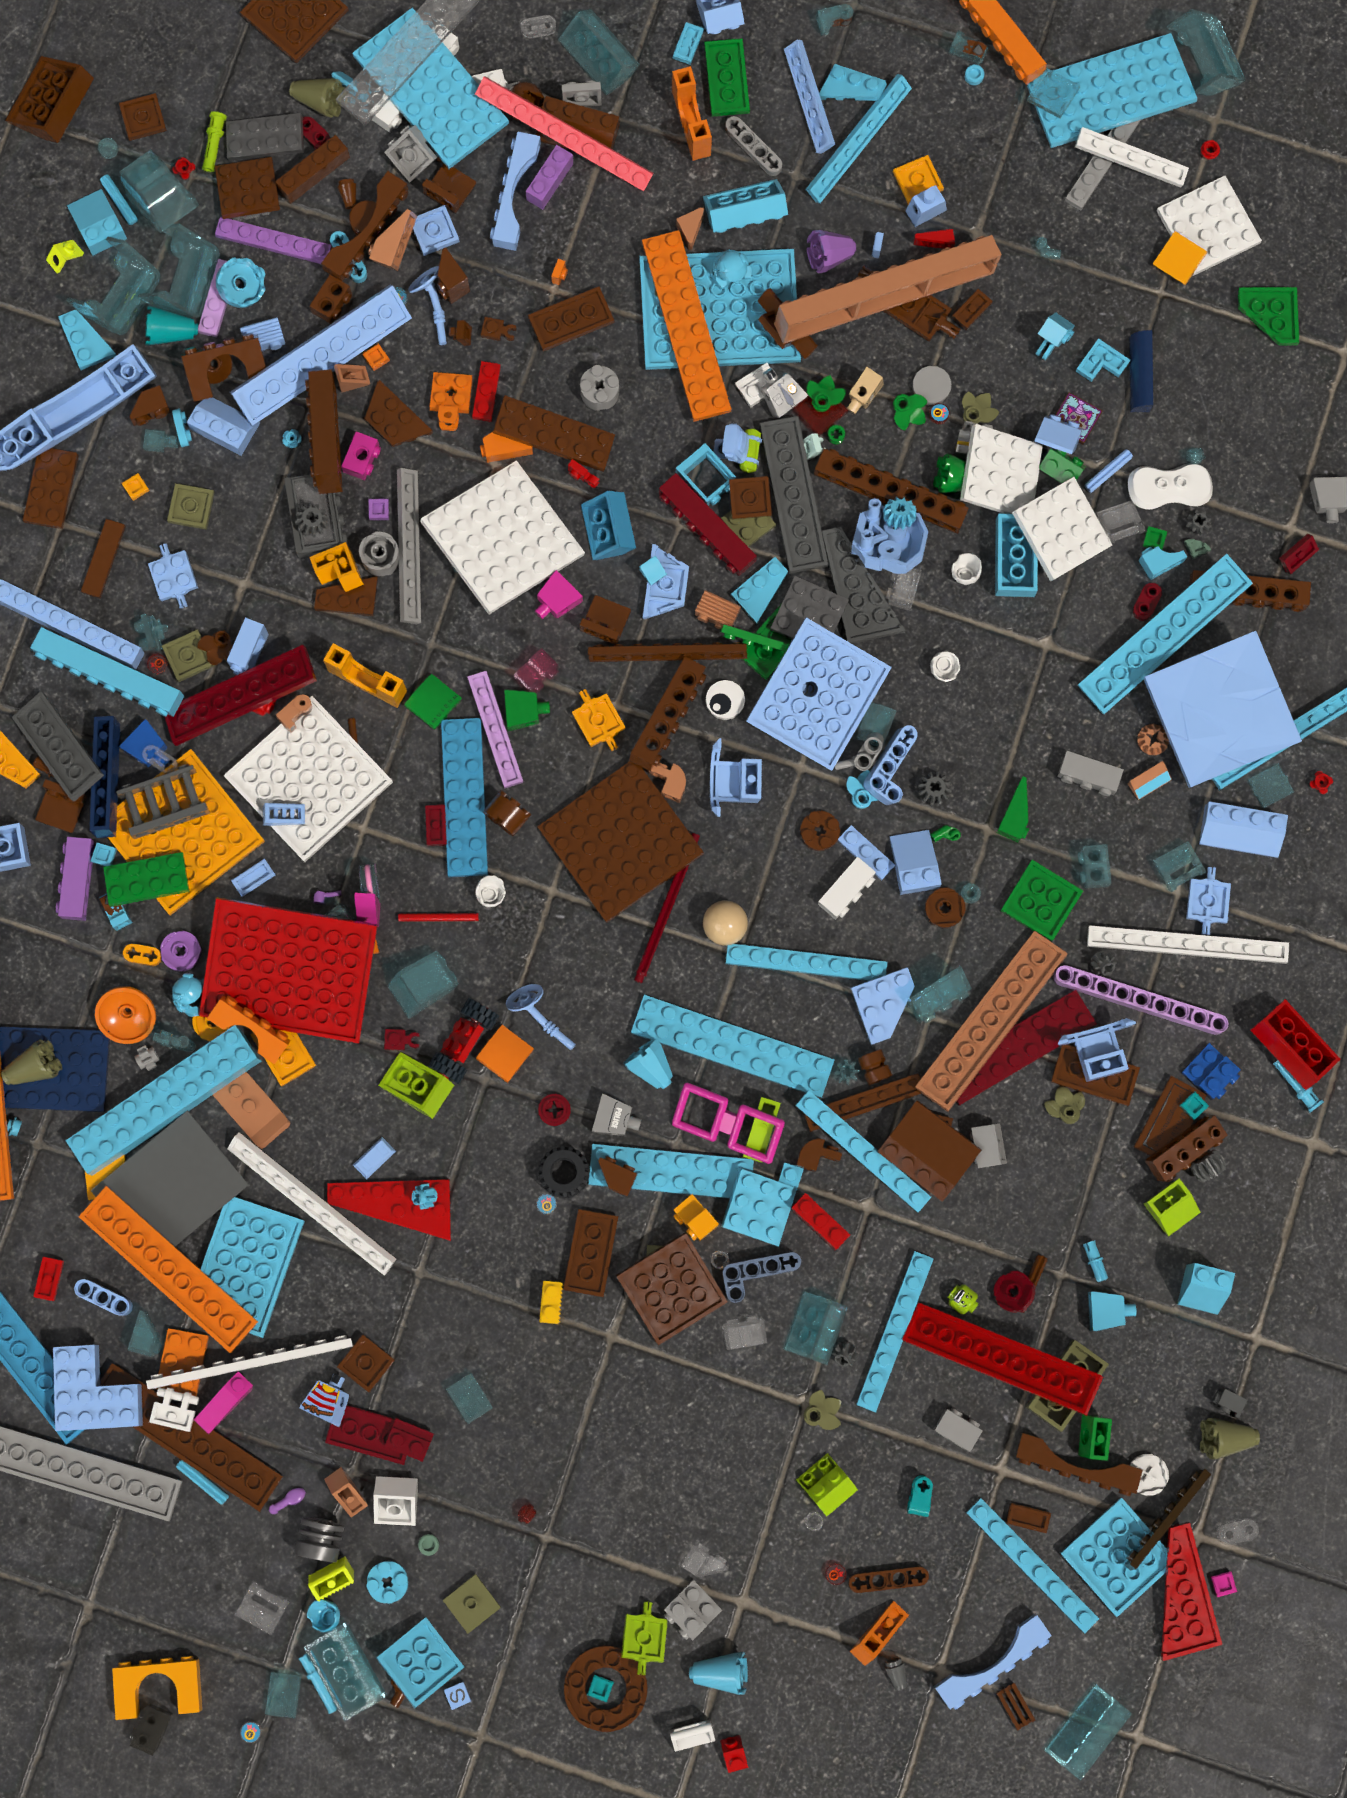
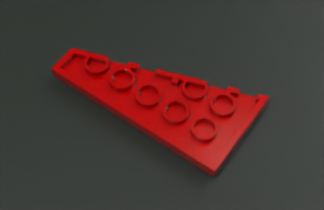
M450 1180L327 1183V1200L329 1205L451 1241ZM429 1183V1188L433 1187L437 1192V1200L433 1203L434 1207L421 1210L420 1205L413 1203L412 1193L416 1190L415 1186Z

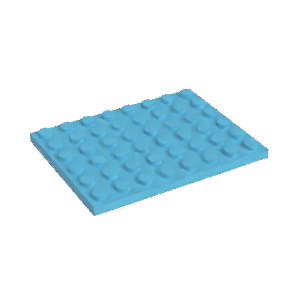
M794 249L738 251L745 254L748 265H751V279L742 278L736 282L727 281V287L724 289L717 285L715 282L716 277L713 273V264L720 252L686 254L719 366L801 362V355L794 345L782 349L758 320L762 314L767 313L759 304L758 299L768 288L773 290L782 303L797 300ZM640 256L645 369L678 368L646 256Z

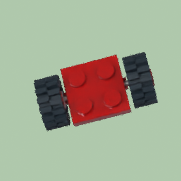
M470 998L467 999L460 1013L471 1021L460 1018L454 1024L452 1033L444 1041L443 1048L440 1051L446 1056L436 1052L428 1065L429 1068L457 1084H460L467 1069L460 1066L456 1061L464 1063L484 1028L492 1030L499 1018V1015Z

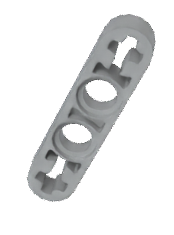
M735 116L728 118L725 124L727 134L768 175L777 176L782 170L781 159L740 118ZM731 123H732L733 125L737 124V129H736V128L730 129V128H731ZM746 135L753 139L749 144H745L742 141V138ZM763 149L766 154L763 157H758L755 151ZM768 157L771 164H777V169L774 167L770 169V163L767 161Z

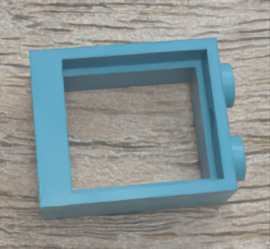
M706 443L676 467V473L708 506L710 504L712 506L721 499L720 496L723 493H729V479H736V476ZM706 458L727 480L708 497L687 476L691 470Z

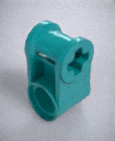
M924 1475L915 1477L912 1482L907 1513L928 1517L933 1484ZM924 1480V1482L927 1484V1488L924 1487L921 1491V1488L918 1487V1483H922V1481Z

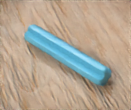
M106 174L101 177L102 185L129 225L138 221L136 215L110 176Z
M179 1461L176 1466L178 1470L218 1503L224 1504L229 1496L184 1461Z

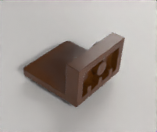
M443 164L432 181L426 179L423 182V193L439 204L445 205L447 209L456 214L475 187L476 181L456 168L451 167L448 169Z
M595 595L585 619L582 618L580 631L616 645L631 613V609Z
M45 779L42 787L46 790V793L35 818L36 821L73 833L87 796L83 794L74 802L68 797L60 784Z

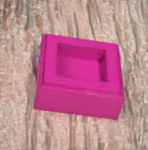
M1231 1571L1210 1576L1216 1597L1237 1592Z

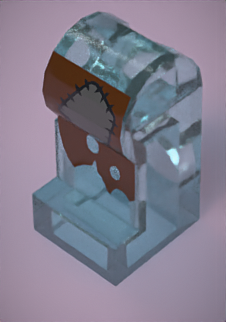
M842 4L818 10L816 21L821 36L829 34L830 28L850 25L853 17L852 7Z
M958 30L949 53L975 64H982L988 47L982 42L964 36L965 33Z

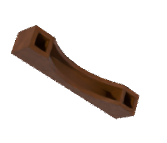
M386 172L377 185L376 207L368 225L351 241L333 247L321 263L325 272L342 282L345 278L348 279L351 276L356 262H361L364 257V251L375 242L377 233L384 230L387 219L396 213L397 205L400 201L403 202L407 198L409 192L406 182L391 172Z
M1021 1433L1015 1457L1019 1458V1463L1030 1466L1031 1462L1039 1464V1469L1048 1472L1051 1471V1468L1059 1470L1058 1475L1068 1478L1071 1477V1474L1079 1476L1078 1481L1090 1484L1092 1480L1099 1483L1098 1487L1111 1490V1487L1118 1488V1493L1126 1496H1131V1493L1137 1494L1143 1472L1142 1469L1122 1463L1101 1470L1079 1468L1059 1458L1046 1445L1043 1439Z

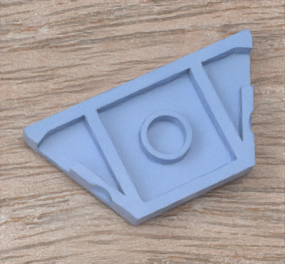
M652 544L651 558L654 556L658 558L667 575L653 585H650L647 581L643 619L684 607L689 566L682 561L676 560L674 556L669 553L667 554L658 548L656 544Z

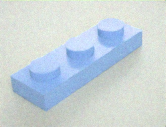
M852 825L839 837L838 842L856 858L859 857L871 867L881 881L895 867L892 861Z

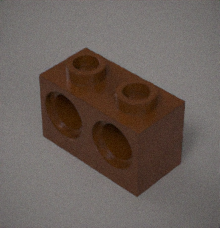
M329 275L309 306L311 313L332 324L334 319L337 320L340 317L343 305L348 304L352 297L350 286ZM335 290L342 291V293L339 295L333 294ZM325 306L332 307L329 311L322 310Z

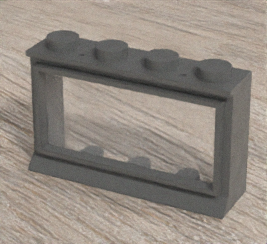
M311 475L293 478L284 477L298 558L316 555L344 542L348 544L346 532H342L341 525H345L343 513L339 514L338 507L342 506L340 495H336V493L319 494L318 488L313 485V477ZM308 503H311L312 508H315V505L318 504V510L325 509L324 515L329 517L328 521H326L328 527L323 528V534H319L316 531V537H313L310 532L308 536H305V530L299 532L298 527L300 525L295 524V520L298 519L296 512H301V506L307 508Z

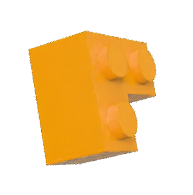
M346 542L310 557L314 571L322 585L337 578L345 592L364 585L354 557Z
M693 1194L673 1210L676 1213L673 1217L680 1225L683 1223L688 1228L686 1232L693 1241L697 1239L700 1242L719 1225Z

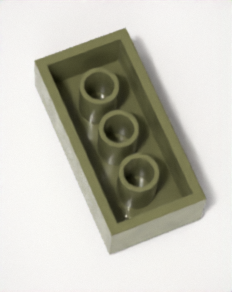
M1071 1340L1059 1358L1100 1375L1103 1374L1109 1365L1076 1340ZM1033 1395L1025 1407L1058 1432H1063L1076 1411L1064 1406H1050L1049 1400L1037 1395Z

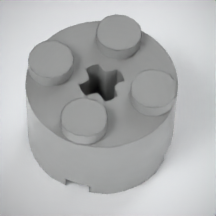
M595 365L583 374L580 381V392L584 404L590 409L597 411L609 409L615 405L619 398V379L614 371L604 366Z
M374 532L361 541L359 555L364 569L375 576L391 575L399 565L400 555L398 545L393 537L385 532Z

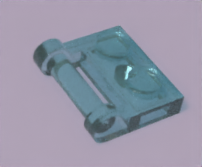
M1188 841L1153 861L1170 892L1175 891L1179 885L1193 877L1206 873L1204 866ZM1193 863V869L1172 880L1171 874Z
M162 1030L160 1034L154 1032L152 1039L158 1045L186 1052L194 1051L196 1046L187 1036L176 1038L173 1033Z

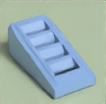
M265 803L263 805L264 826L305 824V804ZM294 809H298V819H294ZM270 810H273V819H270ZM278 810H282V819H278ZM286 810H290V819H286Z

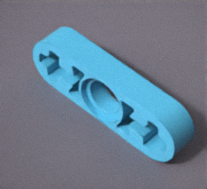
M341 231L334 232L330 237L332 248L340 246L339 243H336L337 238L342 240L343 244L349 242L346 234ZM361 261L360 263L356 262V267L358 271H362V275H355L353 268L350 276L352 281L356 283H362L367 278L366 267Z

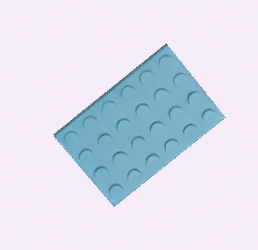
M234 1197L221 1210L201 1270L259 1321L249 1333L264 1338L305 1221Z

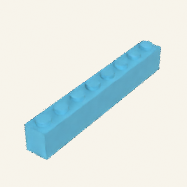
M42 627L30 647L35 652V657L43 661L47 658L52 661L54 666L60 669L66 667L75 676L80 677V675H84L87 677V681L95 685L99 682L110 692L114 693L115 690L121 692L122 697L130 701L134 698L139 701L138 704L148 709L151 706L156 709L157 713L165 717L167 714L174 717L184 698L180 690Z

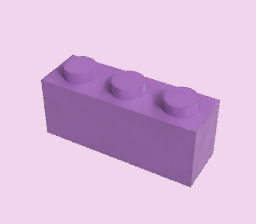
M558 145L555 146L527 188V201L542 210L544 209L572 167L573 154Z

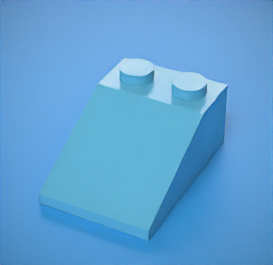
M102 189L67 205L92 256L127 239Z

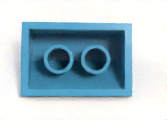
M606 491L581 504L593 560L623 555L636 548L624 492Z

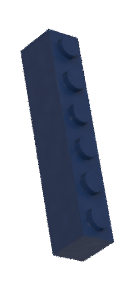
M114 716L94 717L92 759L104 774L91 787L90 832L96 838L116 837L118 801L116 791H118L120 723Z

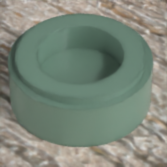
M432 1534L424 1535L419 1540L418 1548L424 1555H433L439 1549V1540Z

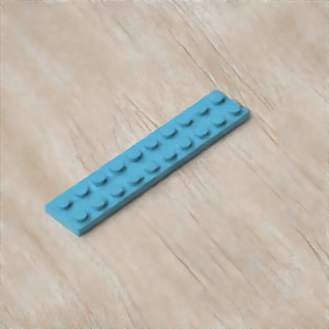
M1225 554L1077 686L1099 711L1105 714L1144 680L1143 677L1152 673L1252 585V581L1229 555Z
M647 995L643 996L631 1034L649 1040L656 1038L663 1045L804 1093L809 1090L819 1098L823 1096L834 1063V1059Z

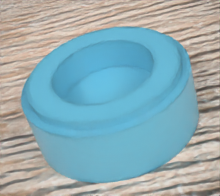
M970 65L966 69L965 80L968 84L978 85L983 81L984 70L981 66Z

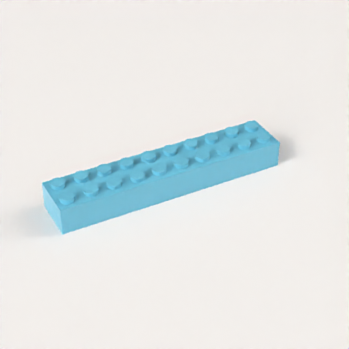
M234 1025L74 1134L66 1142L85 1172L93 1176L174 1122L186 1111H190L260 1063L261 1059L242 1030Z

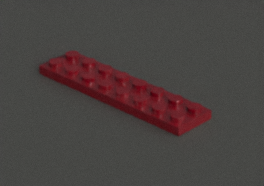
M300 645L183 700L174 717L168 714L165 717L172 743L178 746L316 682L317 680L306 647Z
M1077 990L1013 1026L956 1101L958 1105H962L1061 1046L1058 1045V1042L1063 1035L1083 1032L1095 1026L1097 1023Z

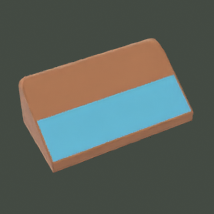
M1162 761L1129 781L1128 785L1136 798L1140 800L1172 779Z

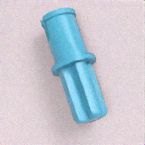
M1095 1240L1083 1244L1089 1260L1088 1265H1091L1096 1281L1101 1282L1108 1279L1102 1262L1103 1257H1100Z

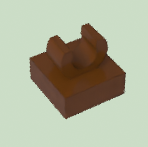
M465 320L457 321V328H449V336H453V340H457L463 346L471 345L472 326Z

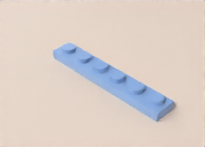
M796 40L784 48L816 152L822 154L833 147L835 142L803 41Z

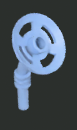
M435 266L415 279L409 286L408 291L413 293L425 289V291L429 292L434 308L433 319L437 326L439 345L447 344L444 327L446 321L436 292L435 283L433 282L437 278L439 266Z
M530 984L523 986L507 998L506 1007L508 1010H527L543 1027V1030H547V1034L550 1033L551 1037L554 1036L570 1050L575 1047L576 1044L559 1031L558 1026L555 1027L556 1025L552 1024V1021H548L534 1007V1004L543 995V988L540 985Z

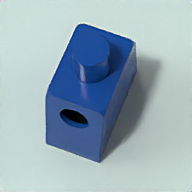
M146 719L119 746L123 752L147 767H150L155 762L163 768L170 761L163 754L168 747Z

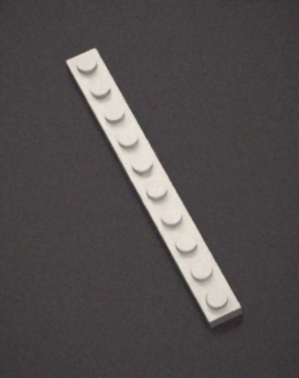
M1088 926L1087 947L1288 963L1289 943Z
M241 1133L234 1136L227 1148L230 1152L380 1273L385 1275L396 1261L395 1257Z
M344 1335L335 1337V1341L327 1343L325 1339L315 1341V1346L311 1347L301 1344L294 1346V1350L287 1352L286 1348L273 1350L274 1354L268 1356L263 1352L253 1354V1359L245 1360L244 1356L234 1358L233 1363L229 1364L219 1361L212 1363L213 1367L204 1369V1365L192 1367L191 1372L184 1373L183 1369L172 1371V1376L163 1377V1374L150 1376L151 1380L146 1381L147 1388L154 1389L353 1347L352 1339H347V1336Z

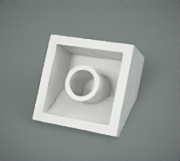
M376 1476L373 1495L374 1524L415 1526L418 1479Z

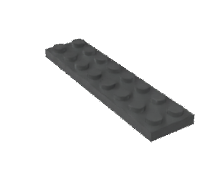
M796 416L760 423V430L789 574L828 567L799 418Z

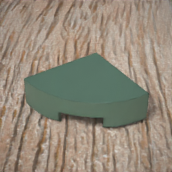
M1195 539L1184 541L1192 559L1211 551V548L1205 542L1203 543Z

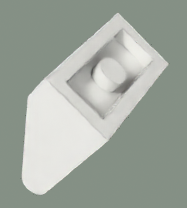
M710 1719L670 1730L675 1752L715 1741Z

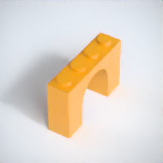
M334 643L323 660L328 672L398 708L407 692L402 679L385 671L383 676L372 672L355 661L351 652Z
M183 1656L181 1661H173L172 1658H162L159 1663H152V1660H141L138 1665H131L130 1661L120 1662L117 1667L112 1668L115 1720L132 1719L140 1716L139 1687L143 1679L153 1673L164 1674L174 1682L177 1689L178 1714L202 1711L199 1659H193V1656Z

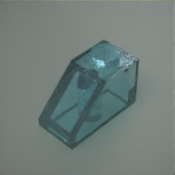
M140 1310L128 1350L155 1357V1353L159 1354L162 1342H159L160 1335L148 1313Z

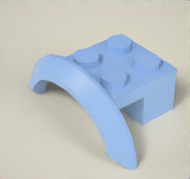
M721 738L712 747L710 764L711 810L717 817H720L721 812L719 802L758 803L761 800L762 759H741L740 762L719 761Z
M1125 1018L1087 1031L1063 1035L1058 1045L1075 1043L1086 1082L1125 1072L1129 1068L1123 1049H1119L1115 1031L1136 1024V1022Z

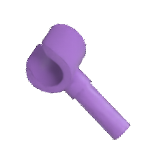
M317 891L314 894L313 902L324 904L325 898L341 896L342 894L341 891L329 893Z

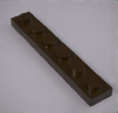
M1206 1469L1196 1470L1189 1477L1190 1483L1186 1487L1183 1486L1177 1492L1178 1498L1174 1503L1171 1501L1165 1507L1164 1511L1166 1513L1163 1517H1158L1153 1522L1151 1532L1149 1534L1145 1533L1139 1540V1547L1136 1550H1131L1126 1556L1128 1561L1124 1565L1130 1571L1138 1568L1211 1476V1473Z

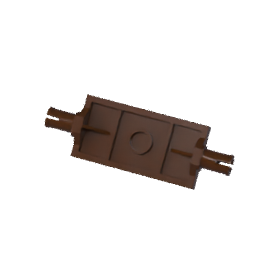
M864 265L859 271L858 276L864 278L874 271ZM932 295L883 310L929 342L937 331L941 330L952 337V339H955L961 328L947 320L952 309Z

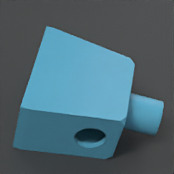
M1088 1292L1090 1331L1122 1326L1126 1323L1125 1317L1136 1316V1304H1124V1296Z

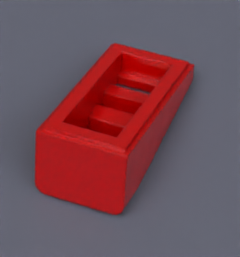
M953 229L916 233L913 244L951 249L955 246Z

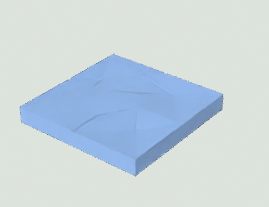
M1256 631L1143 677L1189 788L1302 741Z

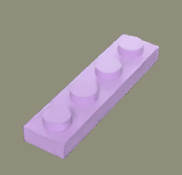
M218 259L198 326V333L216 338L227 303L221 298L216 288L217 273L222 265L227 262Z

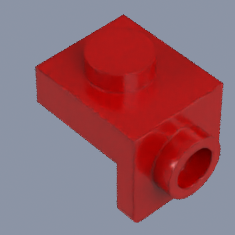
M740 1735L721 1740L720 1743L728 1773L748 1768Z

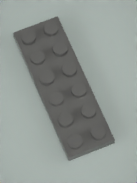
M42 691L12 717L72 801L75 802L104 776Z

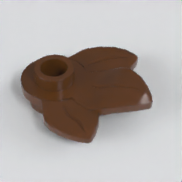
M225 631L215 632L212 636L206 635L197 644L198 649L207 652L206 657L211 665L220 664L224 658L227 660L233 647L230 635Z

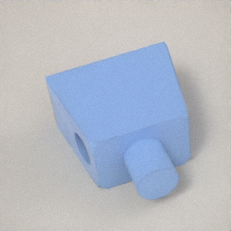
M934 185L912 197L905 212L914 227L947 211L946 201L937 186Z

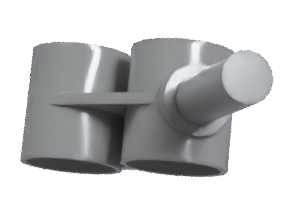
M877 732L870 733L857 755L853 756L852 759L837 762L835 769L839 770L855 766L861 771L868 770L882 749L884 743L883 736ZM877 740L879 742V746L873 747L870 745L869 741ZM866 756L869 762L862 763L859 757Z

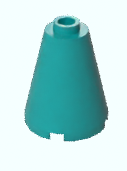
M147 306V310H151V313L146 315L145 337H149V341H145V345L191 340L194 335L198 334V324L194 323V319L153 306Z

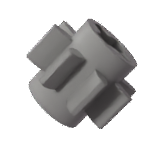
M144 1045L137 1049L139 1054L134 1057L141 1070L146 1068L150 1071L157 1067L155 1062L160 1059L153 1047L148 1049Z

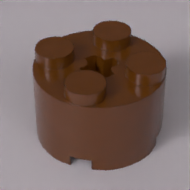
M502 790L497 793L483 811L495 824L497 823L502 827L501 829L511 836H514L531 816L524 808L520 809L519 806L521 804L512 797L509 799V796Z

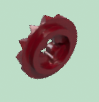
M550 1094L541 1100L538 1112L544 1123L550 1126H559L568 1120L571 1107L564 1096ZM554 1101L557 1108L564 1109L557 1112L556 1119H554L552 1112H546V1110L552 1108Z

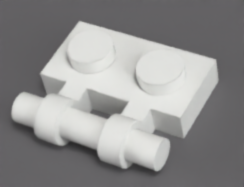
M158 1388L157 1396L164 1397L163 1403L154 1402L149 1422L191 1432L196 1411L188 1410L189 1404L197 1405L199 1397L193 1396L189 1392H176L172 1388ZM171 1399L181 1401V1408L171 1406Z

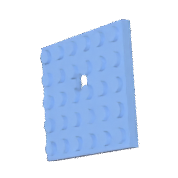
M805 617L746 722L832 771L892 667ZM812 681L817 685L818 690L813 697H807L803 694L802 687L806 682Z

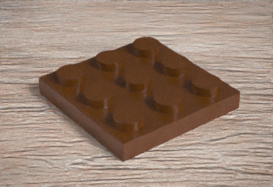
M272 157L215 166L223 219L280 210Z

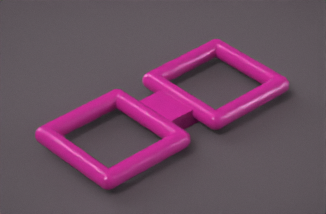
M688 1082L683 1085L672 1120L674 1127L712 1142L716 1141L719 1131L730 1135L727 1144L729 1149L767 1164L772 1163L785 1125L784 1120L744 1104L740 1105L738 1113L735 1114L726 1110L728 1105L726 1097ZM690 1092L719 1103L710 1132L681 1121ZM745 1114L775 1125L766 1154L736 1143Z

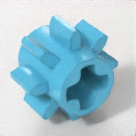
M429 1183L415 1186L416 1190L412 1193L413 1203L420 1205L421 1210L434 1207L433 1203L437 1200L436 1190L433 1187L429 1188Z

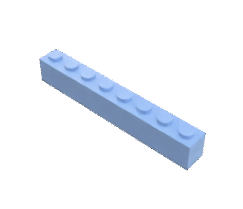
M0 579L1 605L134 670L137 669L145 654L141 647Z

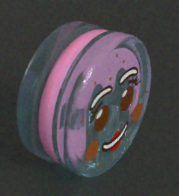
M376 864L359 865L361 892L376 894L378 900H380Z

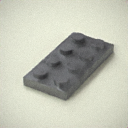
M301 113L227 121L228 160L304 153L303 116Z

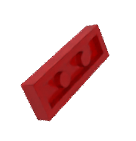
M481 361L472 415L473 419L492 422L501 364Z

